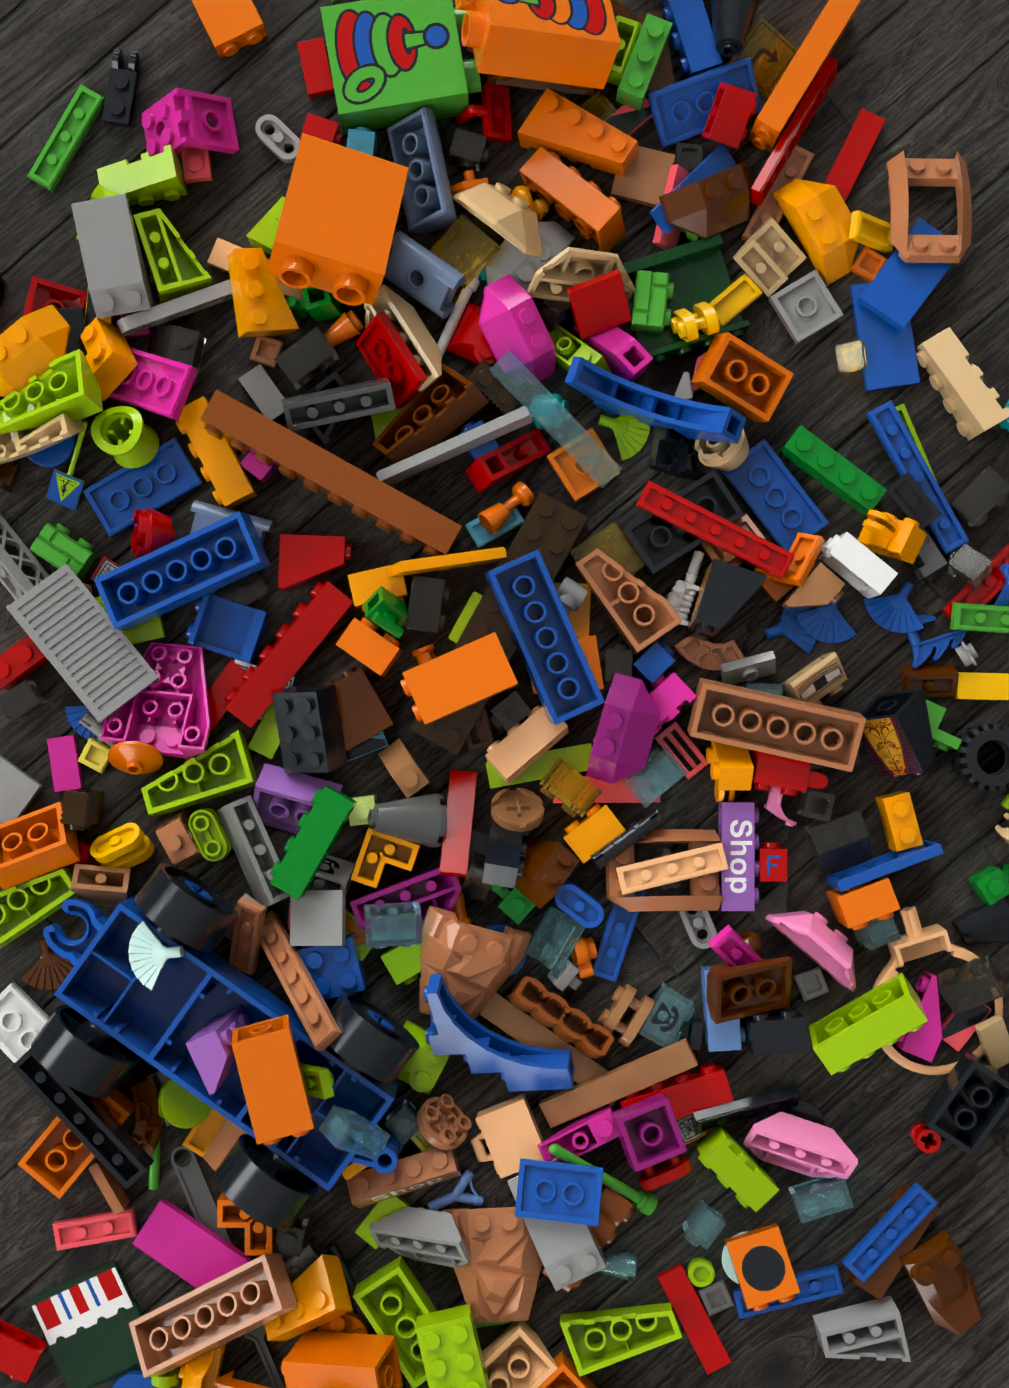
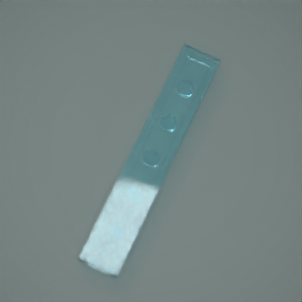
M510 350L489 369L502 385L523 406L527 407L529 413L601 488L622 469Z

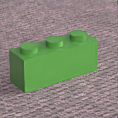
M647 13L619 84L615 102L641 111L668 42L673 23Z

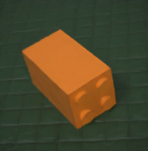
M496 632L403 672L402 674L405 679L400 681L406 696H412L416 705L411 707L417 721H423L425 725L518 685Z
M289 1015L233 1029L232 1048L257 1145L261 1143L272 1145L286 1136L300 1137L308 1134L309 1130L314 1129L313 1111Z
M307 1331L295 1343L291 1351L283 1359L281 1365L286 1388L403 1387L396 1336Z

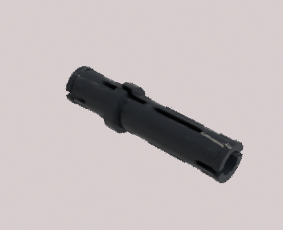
M654 808L636 822L634 820L631 822L628 829L593 855H590L592 861L597 864L598 869L601 870L640 839L644 841L648 833L665 822L662 814H659V811Z

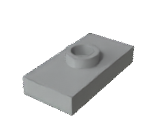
M773 651L721 664L722 683H730L731 685L745 681L751 682L757 678L776 673V657Z

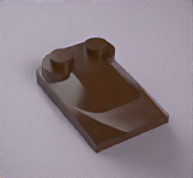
M787 956L730 967L726 963L714 965L707 974L706 1001L711 1019L715 1024L789 1007L791 987L794 983V957Z
M943 1229L900 1259L926 1311L936 1325L960 1335L981 1320L979 1293L962 1260L961 1250L954 1244L948 1232Z

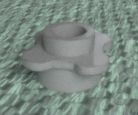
M962 640V645L955 648L965 667L971 664L976 666L975 659L979 657L971 643L965 645Z

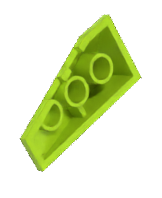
M80 349L55 359L48 364L49 370L39 377L37 375L32 376L28 379L30 382L28 386L20 392H11L0 401V434L41 427L62 413L66 414L73 421H77L103 411L101 388Z

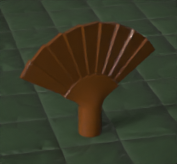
M45 938L39 939L42 956L21 980L34 988L42 990L57 989L74 965L68 959L56 954L47 945Z

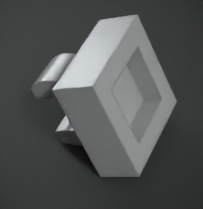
M565 955L561 957L547 975L551 982L562 992L567 985L577 990L582 984V981L576 975L580 970Z

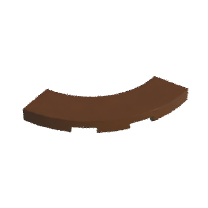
M156 1074L130 1087L135 1104L136 1121L131 1136L150 1157L158 1145L164 1124V1119L158 1113V1097L161 1086Z

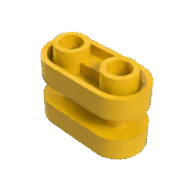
M705 301L693 305V314L682 308L673 311V318H670L673 333H678L680 339L686 342L698 339V330H701L706 335L717 333L720 330L713 306Z
M126 823L99 836L90 847L91 855L96 861L101 863V866L126 869L146 861L154 852L153 842L144 835V832L135 823Z

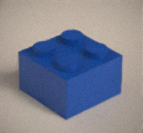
M355 932L345 934V946H301L299 949L300 957L324 1000L339 997L343 991L355 993L366 989L368 982Z

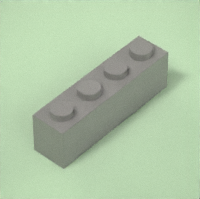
M251 795L218 809V816L255 900L267 907L290 897L291 895L270 884L273 878L270 872L279 858Z

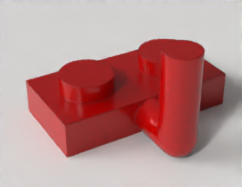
M485 83L481 86L482 105H469L456 116V122L459 125H463L473 116L482 117L484 140L508 143L512 140L509 87Z

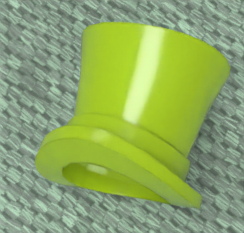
M129 406L109 408L101 412L92 423L91 435L95 444L107 454L113 455L115 461L120 466L131 469L145 466L158 452L159 438L157 433L150 426L144 424L142 415L135 408Z

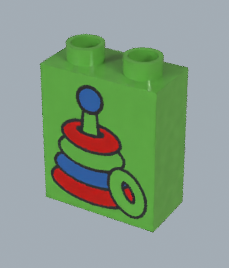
M361 0L320 7L337 109L344 135H348L349 129L356 130L357 127H366L371 130L389 128L423 107L431 108L435 113L436 120L455 117L469 106L468 94L482 92L480 74L477 73L475 58L462 60L460 41L462 23L466 11L457 10L456 7H453L452 0Z

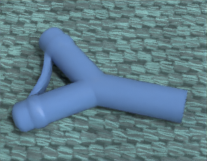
M465 1170L453 1192L428 1202L429 1209L437 1211L455 1202L482 1206L484 1204V1197L479 1196L473 1187V1173L470 1170ZM469 1183L474 1194L464 1193Z

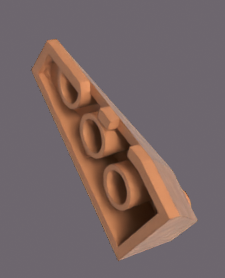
M598 548L575 563L609 619L634 655L646 649L682 622L667 599L654 592L640 579L635 578Z

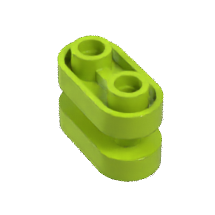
M204 808L193 812L189 818L188 826L201 855L206 860L212 862L227 857L232 851V845L217 811L212 808Z

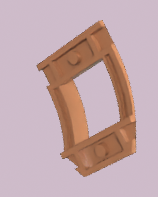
M903 150L886 163V170H888L889 174L888 188L890 198L889 246H895L899 251L898 256L905 263H959L971 245L972 201L967 164L958 151L955 159L905 158ZM908 186L955 187L957 235H908Z
M659 829L652 830L646 835L647 838L644 841L640 839L635 844L688 843L689 850L716 844L721 842V839L715 830ZM634 845L606 865V899L623 907L627 912L718 911L724 897L720 896L719 872L690 878V896L636 897L635 892L622 895L616 868L635 863Z

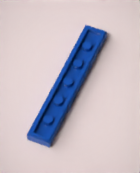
M890 400L867 413V419L900 478L909 472L941 511L942 515L931 522L928 528L943 555L969 542L967 535L892 401Z

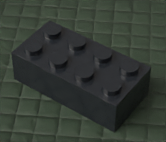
M715 469L677 493V495L732 523L744 515ZM649 512L623 528L621 532L650 577L705 542Z

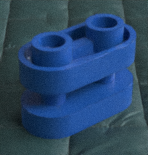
M565 881L554 896L557 906L586 928L597 927L604 918V911L600 903L574 882Z

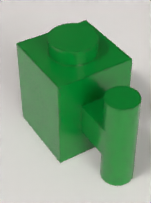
M310 286L302 289L304 298L297 300L295 297L290 296L286 300L289 308L300 319L306 318L308 313L316 322L342 315L340 302L333 296V293Z
M380 586L364 603L365 618L387 634L400 638L404 632V629L401 627L404 626L408 618L406 603L383 586Z
M1009 864L1003 865L1002 870L988 865L967 879L982 903L991 906L1009 894Z
M491 886L492 891L502 898L498 902V907L517 925L536 906L516 888L509 889L508 887Z

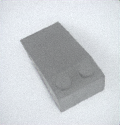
M126 193L72 203L71 206L89 292L97 319L151 309L155 302Z
M558 1158L552 1160L553 1162H559ZM518 1176L508 1180V1185L515 1201L517 1197ZM523 1218L556 1291L606 1268L603 1252L590 1225Z

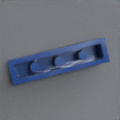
M662 0L664 8H662L663 18L673 23L670 35L674 50L678 49L681 57L679 59V67L682 75L686 74L687 78L722 66L723 62L720 53L715 48L714 34L703 0Z

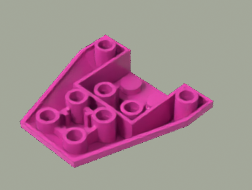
M151 642L142 657L159 678L104 720L100 739L113 745L124 741L144 742L157 748L163 756L190 758L204 753L211 730L204 650L198 646Z

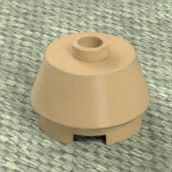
M743 428L738 444L695 440V450L698 452V457L702 464L728 472L738 468L745 461L749 453V444Z

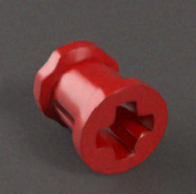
M919 1122L912 1126L910 1137L921 1151L930 1154L939 1149L941 1137L937 1132L927 1127L925 1122ZM928 1135H930L928 1139L924 1138L923 1140H921L923 1136L927 1137Z

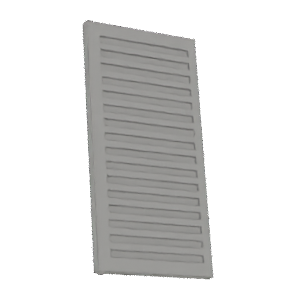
M67 563L6 607L99 723H102L104 719L159 678L123 632L113 628L106 611Z

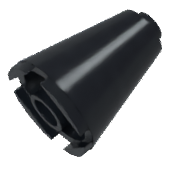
M708 0L716 50L726 57H732L740 53L761 0Z

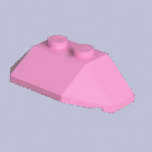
M806 911L768 914L765 917L770 924L843 987L852 992L856 988L853 949L846 943L849 939L837 929L834 932L826 926L828 921L818 912L812 914Z
M779 1112L755 1123L744 1140V1145L750 1148L752 1153L760 1160L810 1177H839L840 1179H848L858 1164L856 1156L832 1128L784 1112Z

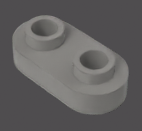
M271 114L261 116L255 126L260 141L281 161L294 163L300 144L299 138L276 116ZM270 128L275 130L272 135L266 134V131ZM287 147L294 148L292 153H286L285 149Z
M679 911L690 941L700 949L709 948L708 942L717 935L709 912L695 911V913L690 914L687 911ZM704 929L707 932L706 936L702 939L698 938V931Z

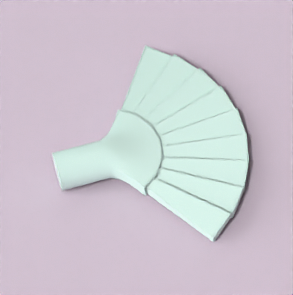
M142 921L135 929L129 942V962L137 979L144 986L153 990L167 959L183 957L184 950L182 946L166 947L160 939L158 940L146 923Z

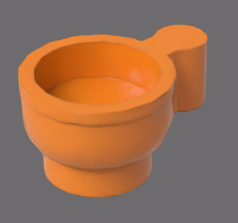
M582 936L569 938L568 945L572 961L580 970L577 973L579 979L594 976L591 959L597 958L594 940L592 937L584 938Z

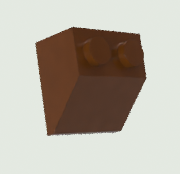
M528 837L527 841H523L527 843L525 859L519 860L525 862L522 878H516L515 888L541 909L556 895L580 859L559 842Z

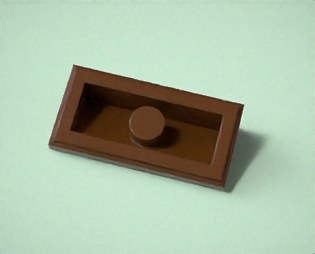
M952 664L920 665L916 669H913L912 665H902L901 691L923 688L925 698L955 697L959 673Z

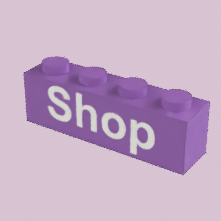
M752 801L718 802V836L723 844L729 867L727 870L719 871L720 896H724L719 907L721 911H755V904L759 903V890L755 888V877L759 876V863L755 861V850L759 849V836L755 834V823L759 822V809L755 807V802Z

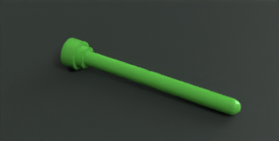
M552 1144L549 1147V1152L566 1163L593 1166L557 1144ZM603 1171L602 1184L633 1201L636 1210L648 1216L654 1212L658 1203L656 1195L649 1191H636Z

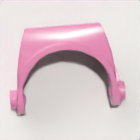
M771 787L764 808L785 821V825L790 827L796 826L797 822L788 819L781 808V789Z

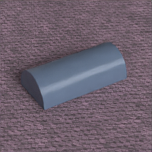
M423 107L387 128L394 163L409 168L402 196L409 233H427L440 230L453 224L457 219L435 113L431 108Z

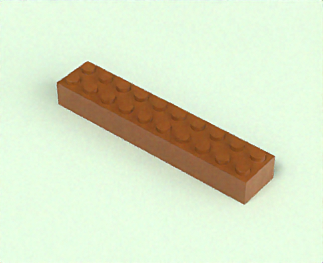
M217 389L200 418L208 434L219 440L223 436L229 439L232 447L243 453H246L247 450L253 452V456L256 457L255 459L268 467L273 463L279 467V473L291 480H294L295 477L303 480V486L317 494L319 490L327 493L329 501L340 507L345 503L352 507L351 513L366 520L367 516L374 519L376 527L387 533L392 529L401 534L399 537L401 541L411 546L417 543L424 547L422 552L430 557L446 555L462 527Z

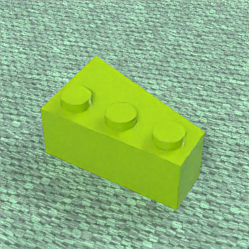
M160 208L133 215L136 230L160 302L179 298L212 286L211 276L204 270L194 253L189 250Z
M723 1127L712 1130L696 1145L700 1153L698 1159L706 1168H711L717 1174V1179L727 1189L730 1187L736 1193L735 1197L743 1207L747 1208L750 1206L757 1212L779 1191L774 1180Z

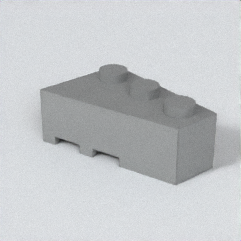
M891 1296L883 1297L881 1300L875 1299L812 1315L817 1338L826 1358L860 1359V1357H876L880 1361H886V1358H899L903 1362H911L901 1315Z

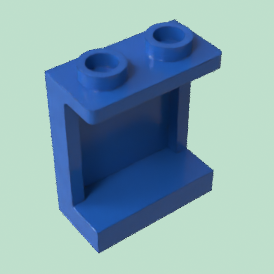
M210 593L198 598L195 606V612H198L195 622L190 623L186 637L189 638L188 643L254 665L270 614Z

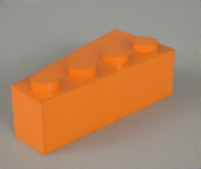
M549 88L545 90L517 132L521 147L527 149H539L542 147L547 152L553 151L558 156L567 158L568 161L591 165V168L621 177L626 175L639 156L637 140Z
M540 147L519 170L523 183L530 187L531 191L539 198L545 199L549 206L554 203L555 210L567 223L573 220L575 226L580 231V235L587 241L593 238L599 245L598 251L609 252L626 234L620 203L612 196L607 198L602 194L601 189L594 182L585 181L576 168L573 166L568 168L564 165L555 152H547Z

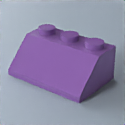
M265 763L255 785L253 802L263 825L298 834L301 828L297 825L305 812L310 813L314 804L311 800L319 788L323 790L325 786H331L342 792L343 785L303 773H285L284 768Z
M241 1006L212 1018L185 1043L209 1095L215 1093L237 1069L232 1048V1031L235 1028L251 1024L249 1016L243 1013Z

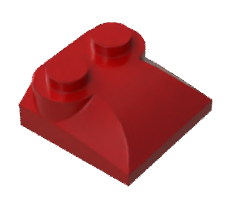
M33 276L23 316L49 305H53L55 308L82 307L84 310L87 292Z
M468 302L446 351L474 365H477L484 359L496 370L498 363L479 326L481 307Z

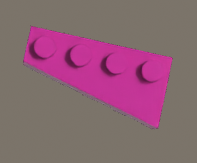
M675 673L668 674L666 677L662 674L651 684L653 689L649 694L660 714L655 735L662 728L661 725L669 722L680 713L681 706L687 701L691 703L697 697Z

